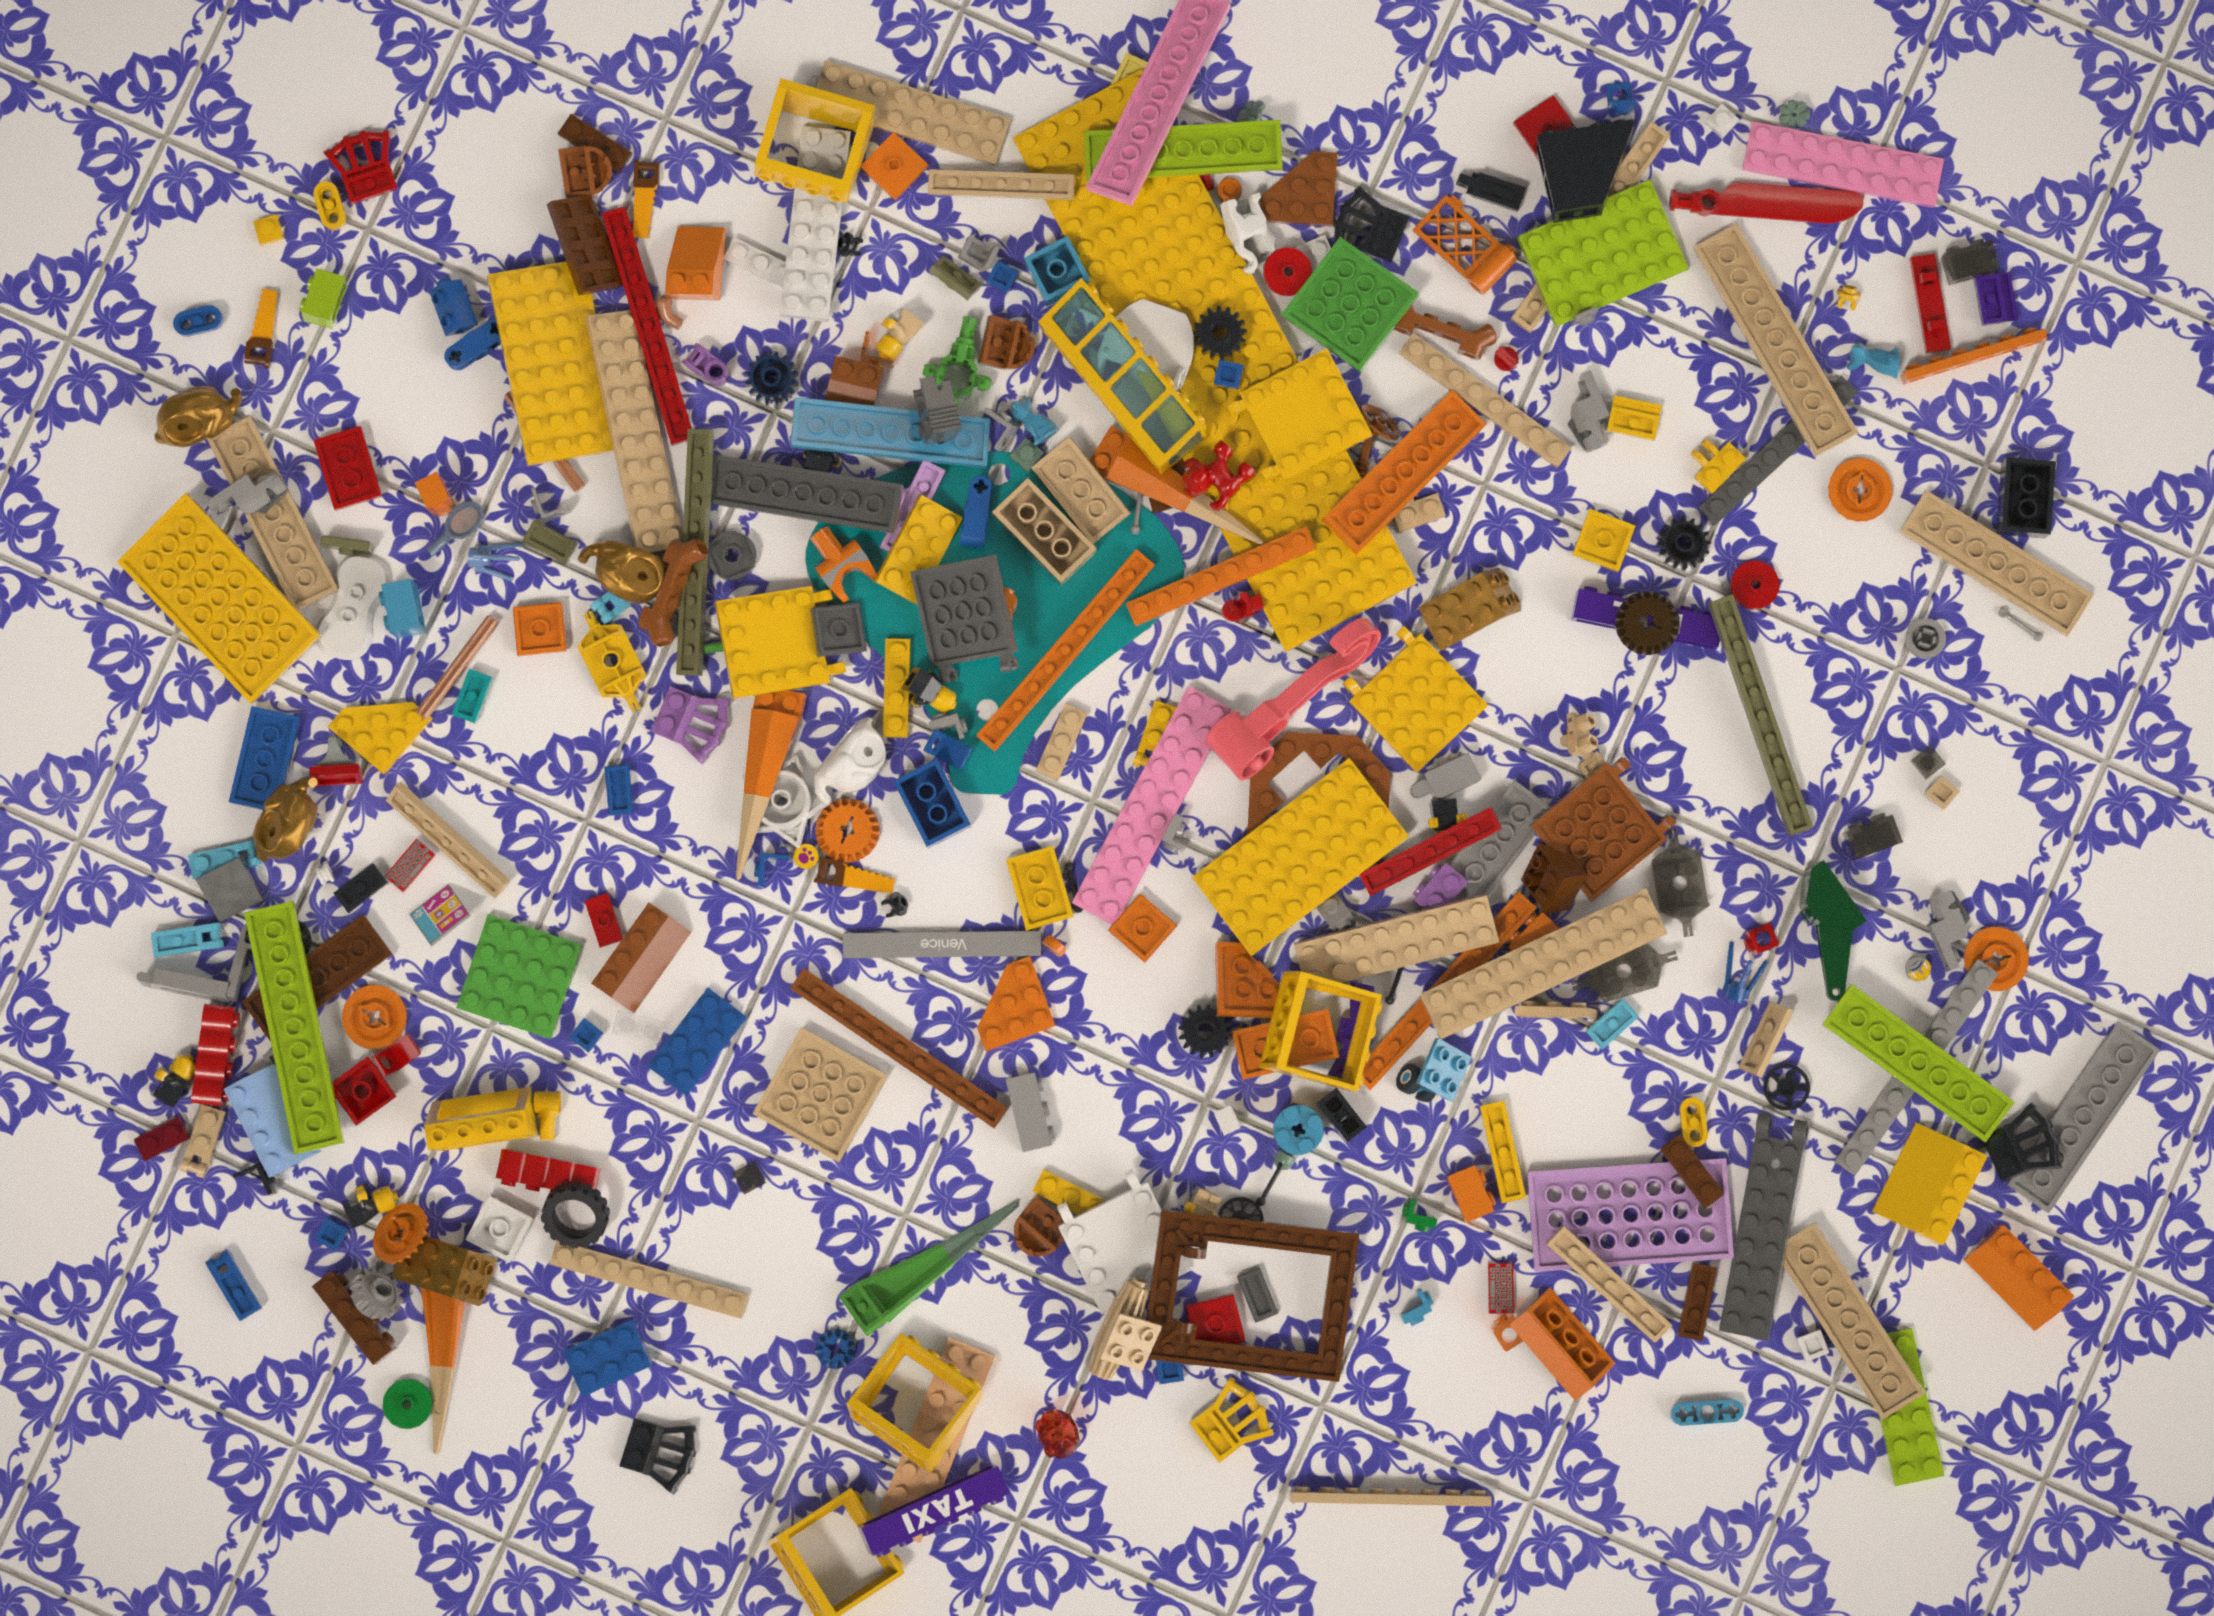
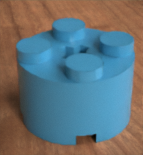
M1293 1105L1281 1111L1275 1118L1272 1129L1273 1137L1276 1144L1284 1152L1291 1155H1304L1313 1151L1321 1142L1323 1123L1313 1109L1303 1105ZM1300 1123L1302 1124L1301 1129L1305 1130L1304 1135L1299 1134L1298 1137H1295L1291 1127L1297 1126Z

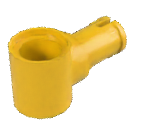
M560 1091L534 1092V1113L538 1114V1118H540V1140H555V1118L561 1112Z

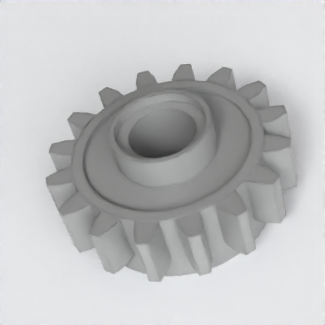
M374 1266L368 1270L364 1268L352 1279L353 1284L350 1286L352 1290L351 1298L356 1308L363 1315L371 1319L378 1318L380 1321L385 1318L390 1319L401 1309L402 1306L400 1304L404 1301V1298L399 1296L403 1290L396 1287L399 1283L398 1280L392 1281L390 1279L392 1274L388 1273L385 1275L382 1268L377 1272Z

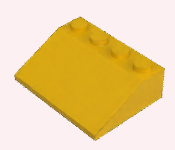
M1915 1123L1872 1212L1937 1245H1944L1988 1156L1941 1133Z

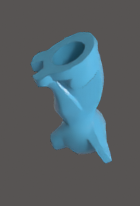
M1857 342L1856 345L1852 346L1849 354L1851 362L1847 365L1848 370H1855L1866 363L1877 372L1897 379L1900 365L1899 348L1895 347L1891 351L1879 348L1868 349L1861 342Z
M1026 396L1023 401H1013L1011 403L1013 406L1012 414L1010 415L1012 417L1011 421H1022L1025 429L1034 437L1033 444L1035 446L1043 444L1060 430L1047 416L1031 411L1032 404L1029 397Z

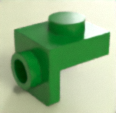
M1409 1198V1203L1404 1202L1401 1217H1406L1405 1223L1414 1224V1230L1429 1232L1430 1228L1436 1229V1218L1413 1214L1416 1199Z

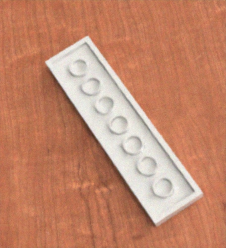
M802 126L797 167L843 179L848 162L851 131ZM794 189L780 317L829 322L843 202H834L825 196H813L804 190Z

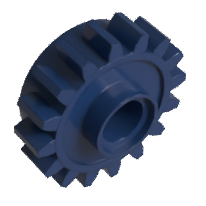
M775 351L773 356H769V353L765 352V357L760 358L758 355L755 356L757 360L755 364L749 363L751 371H746L745 375L750 380H747L745 384L746 387H753L750 389L749 394L751 396L757 394L756 401L758 403L765 399L766 406H769L771 401H774L776 406H779V399L782 398L785 402H788L787 394L795 395L792 386H799V382L793 378L799 376L798 371H791L795 364L794 362L787 363V355L780 358L777 351ZM770 373L778 375V380L773 384L765 381L766 376Z

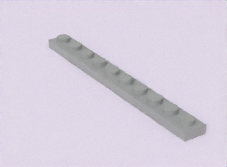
M1976 959L1923 1036L1942 1050H1945L1999 973L1979 959ZM1893 1077L1837 1155L1834 1162L1855 1176L1914 1094V1091Z

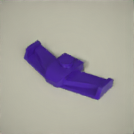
M1350 981V986L1374 992V986ZM1350 999V1019L1340 1018L1336 1042L1343 1043V1046L1339 1052L1340 1058L1335 1059L1327 1075L1337 1078L1342 1077L1360 1006L1359 1001ZM1374 1038L1370 1041V1045L1373 1044Z

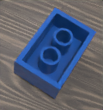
M938 759L893 781L927 849L972 827Z
M634 1320L623 1323L562 1351L582 1397L654 1365Z

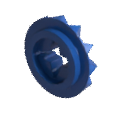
M831 1329L819 1337L815 1352L818 1360L824 1366L831 1369H840L852 1361L856 1349L853 1338L846 1331ZM838 1339H841L839 1348L845 1354L836 1353L830 1359L831 1350L825 1344L834 1345L838 1342Z

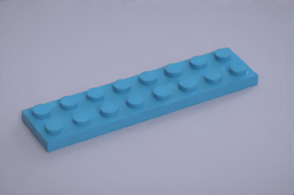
M795 397L790 447L986 468L990 419L959 415L961 429L954 440L926 445L924 438L921 439L919 435L918 424H921L917 410Z

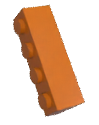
M1997 1225L1963 1259L2033 1331H2036L2056 1316L2075 1297L2004 1225Z
M1551 1287L1527 1306L1509 1324L1574 1401L1592 1389L1615 1365L1613 1359Z

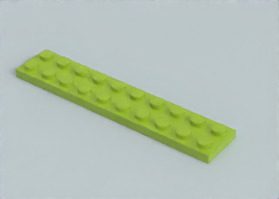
M290 901L244 912L294 1154L298 1155L344 1144L343 1131L295 903Z

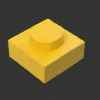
M277 214L253 221L261 246L284 240Z

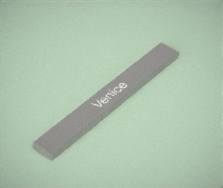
M1041 931L843 933V958L1041 956Z

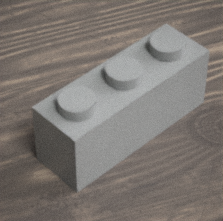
M1034 1072L1006 1079L1022 1151L1027 1152L1052 1146L1051 1140H1055L1053 1126H1047L1045 1118L1050 1113L1047 1101H1041L1040 1092L1044 1091L1041 1076L1036 1077Z

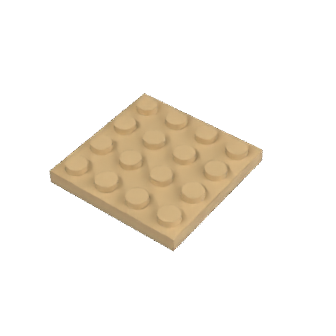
M801 1027L756 1106L753 1115L840 1163L888 1075Z

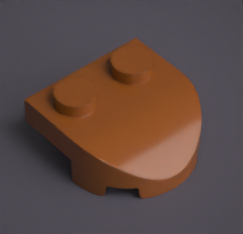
M590 145L558 149L565 198L595 195L603 191L611 180L612 166L609 158L601 150Z
M988 315L978 363L1000 370H1011L1029 362L1034 354L1035 340L1031 337L1027 329L1028 327L1018 320L1011 321L998 316Z
M1037 1195L1019 1215L1014 1224V1237L1019 1249L1033 1257L1047 1256L1053 1253L1064 1241L1058 1224L1064 1222L1061 1215Z

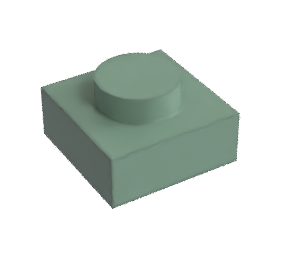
M1024 438L1012 452L1010 459L1029 473L1032 470L1031 467L1044 456V452L1027 438Z

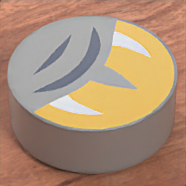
M1913 957L1907 961L1905 973L1912 981H1923L1930 975L1931 965L1924 957Z

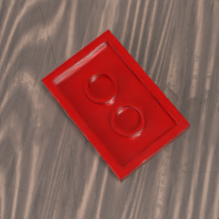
M361 426L313 440L335 511L383 497Z

